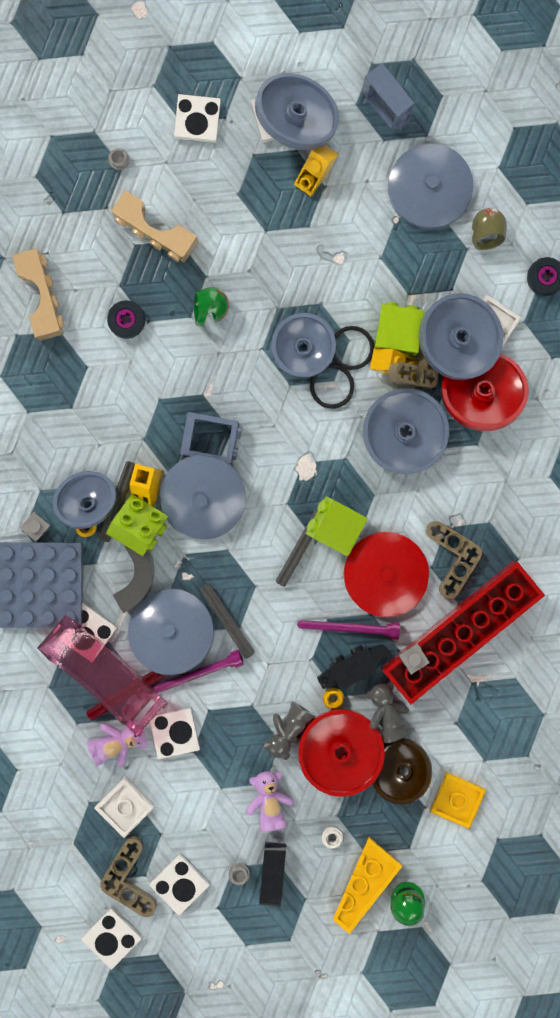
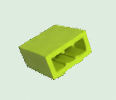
M394 302L382 304L379 311L374 348L395 349L406 355L416 356L419 349V328L424 316V310H419L420 307L414 305H407V308L399 307L398 303Z
M131 494L111 522L106 534L141 556H144L147 550H153L158 541L155 539L156 536L159 535L161 537L166 530L167 525L164 523L168 516Z
M325 496L324 500L318 505V511L314 519L309 522L306 534L348 556L368 518Z

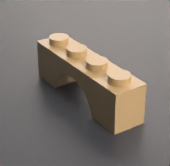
M125 190L111 211L115 218L114 221L124 228L127 225L133 229L132 233L141 239L145 237L150 240V244L158 250L164 249L168 252L167 255L174 261L178 262L181 260L185 263L198 243L197 236L180 225L166 231L150 227L145 221L146 207L143 201Z
M35 248L12 255L17 276L23 281L36 284L40 291V304L37 310L29 316L34 337L42 341L63 335L62 328L65 327L62 315H58L57 312L59 302L56 294H52L51 287H54L51 275H47L45 269L48 266L45 254H41Z

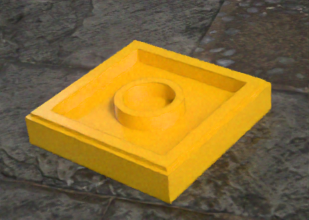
M446 771L429 811L470 829L486 789Z

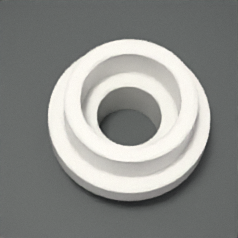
M328 827L322 833V842L327 848H338L343 842V834L337 827ZM330 834H335L336 838L334 840H330L328 836Z

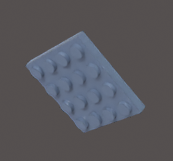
M0 542V628H82L83 543Z

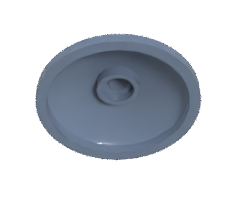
M298 313L287 317L277 326L272 337V353L276 363L283 371L295 377L306 378L321 373L331 363L336 350V340L331 327L322 318L310 313ZM305 344L307 350L301 351L299 349L300 345Z
M95 471L76 473L64 480L57 488L53 498L54 512L57 518L68 527L76 529L93 527L104 521L113 511L117 500L115 486L102 473Z

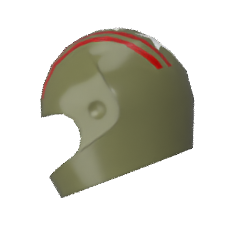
M486 208L476 214L472 222V230L474 231L472 242L474 247L478 250H490L500 246L505 241L507 222L499 210ZM498 234L497 238L493 241L486 243L478 242L485 236Z

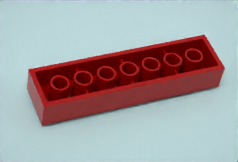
M512 561L382 666L381 669L408 703L412 705L541 600L545 594L519 562ZM417 643L429 664L410 674L399 654Z

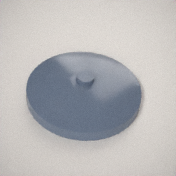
M294 73L274 75L261 85L255 99V112L261 126L273 139L285 146L299 150L320 148L331 140L338 127L339 112L332 96L319 83L303 75Z
M434 143L418 145L403 153L394 164L388 182L389 199L397 215L411 226L425 230L440 229L454 223L465 212L473 194L472 173L463 157L447 146Z
M455 293L439 299L426 311L420 323L419 343L426 361L435 371L450 379L468 380L484 374L496 363L503 346V330L497 314L485 301L470 294Z
M396 389L382 395L368 410L363 424V440L371 458L382 468L397 474H414L431 467L444 453L449 439V424L443 408L429 394L416 389Z
M206 454L192 455L180 460L168 471L161 485L160 503L163 513L168 516V522L177 531L196 539H212L226 534L238 523L245 508L246 490L237 470L225 460Z
M165 589L150 594L135 608L129 622L128 639L133 654L147 669L164 675H178L194 669L208 655L214 639V625L207 607L197 597L183 590Z

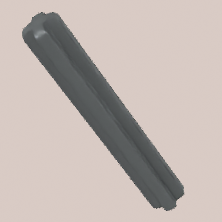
M126 461L116 487L117 500L115 507L105 519L99 535V539L104 542H110L111 537L106 532L115 516L123 507L135 466L133 462Z
M315 510V511H314V513H313L312 517L310 518L309 522H310L312 519H314V517H315V515H316V513H317L318 510ZM307 526L276 579V583L283 587L288 583L312 540V537L306 534Z
M207 584L200 589L201 593L244 658L251 657L255 653L212 586Z

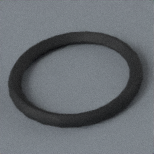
M346 326L334 334L335 340L345 331H359L367 337L370 344V353L364 362L355 366L343 364L335 354L333 360L337 365L347 370H358L366 366L372 359L374 342L370 334L363 328Z
M329 364L326 369H338L348 377L350 390L347 397L337 404H327L321 401L314 390V382L319 374L311 377L310 392L313 399L319 405L335 409L345 405L351 399L354 392V381L347 369L340 365Z

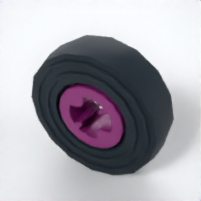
M544 257L538 259L530 266L527 273V282L534 293L541 296H549L560 290V261L555 258ZM545 272H548L547 275H551L547 282L544 281L545 278L542 279L541 277Z
M129 300L115 303L107 315V323L111 332L123 339H130L139 335L144 329L146 322L142 308ZM127 315H130L129 318L132 321L130 323L126 322L123 325L122 316L127 317Z

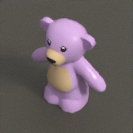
M135 719L130 720L129 726L122 732L108 724H101V731L110 736L87 741L89 753L96 767L118 755V766H123L126 761L128 748H147L146 733Z
M264 771L256 777L249 779L250 784L255 786L259 795L247 807L246 814L252 815L260 807V831L270 832L287 827L279 802L292 806L294 801L292 798L277 792L278 781L282 777L281 772Z

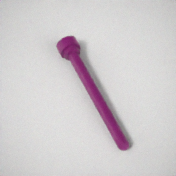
M300 620L297 623L300 629L385 634L386 637L399 640L400 623L391 622V624H386V626Z
M239 649L232 651L226 659L146 689V694L148 696L155 695L229 666L231 668L244 666L242 655Z

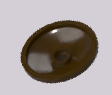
M401 738L394 742L383 743L385 751L384 763L379 776L372 783L374 789L383 799L393 804L405 805L419 800L427 792L432 780V764L427 752L422 746L410 739ZM405 768L408 769L407 775H404L403 770Z

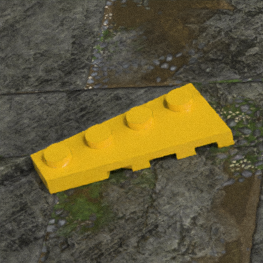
M371 837L368 838L332 919L348 934L351 933L403 866L402 863Z

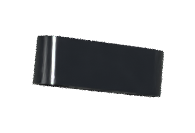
M265 842L259 905L281 907L286 844Z

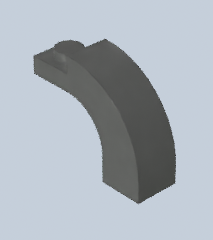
M124 545L134 563V576L128 586L113 594L123 613L137 606L148 595L152 587L155 567L149 550L146 551L144 556H141Z

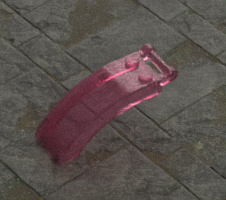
M67 615L63 617L37 647L50 662L57 665L81 684L120 723L126 725L138 737L144 733L143 729L155 715L168 705V702L124 660ZM152 699L155 703L136 724L133 720Z

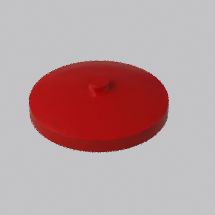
M501 353L493 367L484 374L468 380H455L444 376L441 386L442 400L448 413L458 423L478 431H495L512 424L523 412L529 394L528 382L522 369L515 361Z
M379 532L363 538L352 548L344 565V583L349 596L362 610L375 616L394 617L408 612L420 602L429 582V568L424 553L411 539L398 533Z
M333 709L319 714L306 726L299 741L298 758L304 776L316 789L331 796L346 797L364 791L377 779L384 763V744L378 729H371L370 720L363 714L353 710Z

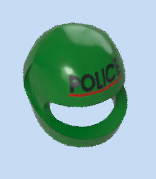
M402 882L393 891L390 909L397 922L405 926H412L420 922L424 917L425 897L421 888L413 882ZM403 888H412V889H414V890L417 891V892H415V891L407 890V891L400 892V893L397 895V893H398L401 889H403Z

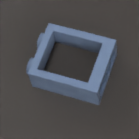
M381 63L365 76L362 95L391 131L395 132L398 128L400 130L404 129L410 123L415 103L383 63Z
M188 412L180 455L187 457L199 454L212 455L232 465V460H236L238 455V448L235 447L236 439L240 440L242 433L239 421ZM197 420L232 426L226 457L191 451Z

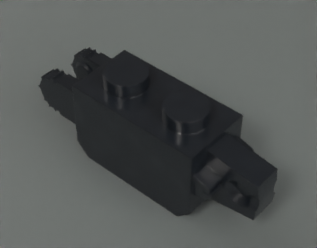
M377 644V646L375 645L368 649L367 646L362 647V645H358L350 650V654L344 657L341 654L331 659L332 663L329 664V668L317 676L322 689L337 684L339 687L347 688L376 673L378 668L376 662L387 656V647L383 644Z

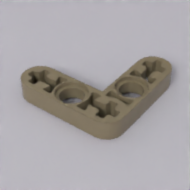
M420 344L418 365L405 362L393 363L388 370L389 378L394 383L419 388H434L438 383V372L426 361ZM412 371L415 372V380L412 379Z
M432 521L425 529L427 537L457 555V558L439 586V592L443 597L453 599L459 594L481 559L482 550L477 544L439 521ZM438 525V530L443 534L446 533V530L449 531V533L444 537L443 542L440 541V539L443 538L442 536L438 534H435L434 536L431 535L433 532L432 530H430L431 527H436ZM451 536H456L459 539V545L456 548H451L448 545V539ZM475 548L476 557H470L468 562L472 563L471 566L460 561L461 558L467 559L469 555L466 552L467 549L472 550ZM458 565H463L466 568V574L463 577H457L455 574V568ZM450 576L461 581L459 585L456 582L452 586L453 593L445 594L446 589L444 586L451 585L453 581L449 579Z
M130 836L126 839L104 874L100 887L105 894L142 917H150L155 912L157 906L156 899L125 879L143 849L142 839L138 836ZM135 842L137 843V849H134L129 857L126 855L130 849L129 844L132 845ZM118 860H125L128 868L119 870L116 862ZM115 873L118 876L114 881V885L108 887L107 881H110ZM130 889L134 892L135 897L131 900L125 899L123 891ZM138 895H140V902L138 901L137 905H135L134 903L136 902ZM147 901L150 902V908L144 910L143 904H146Z

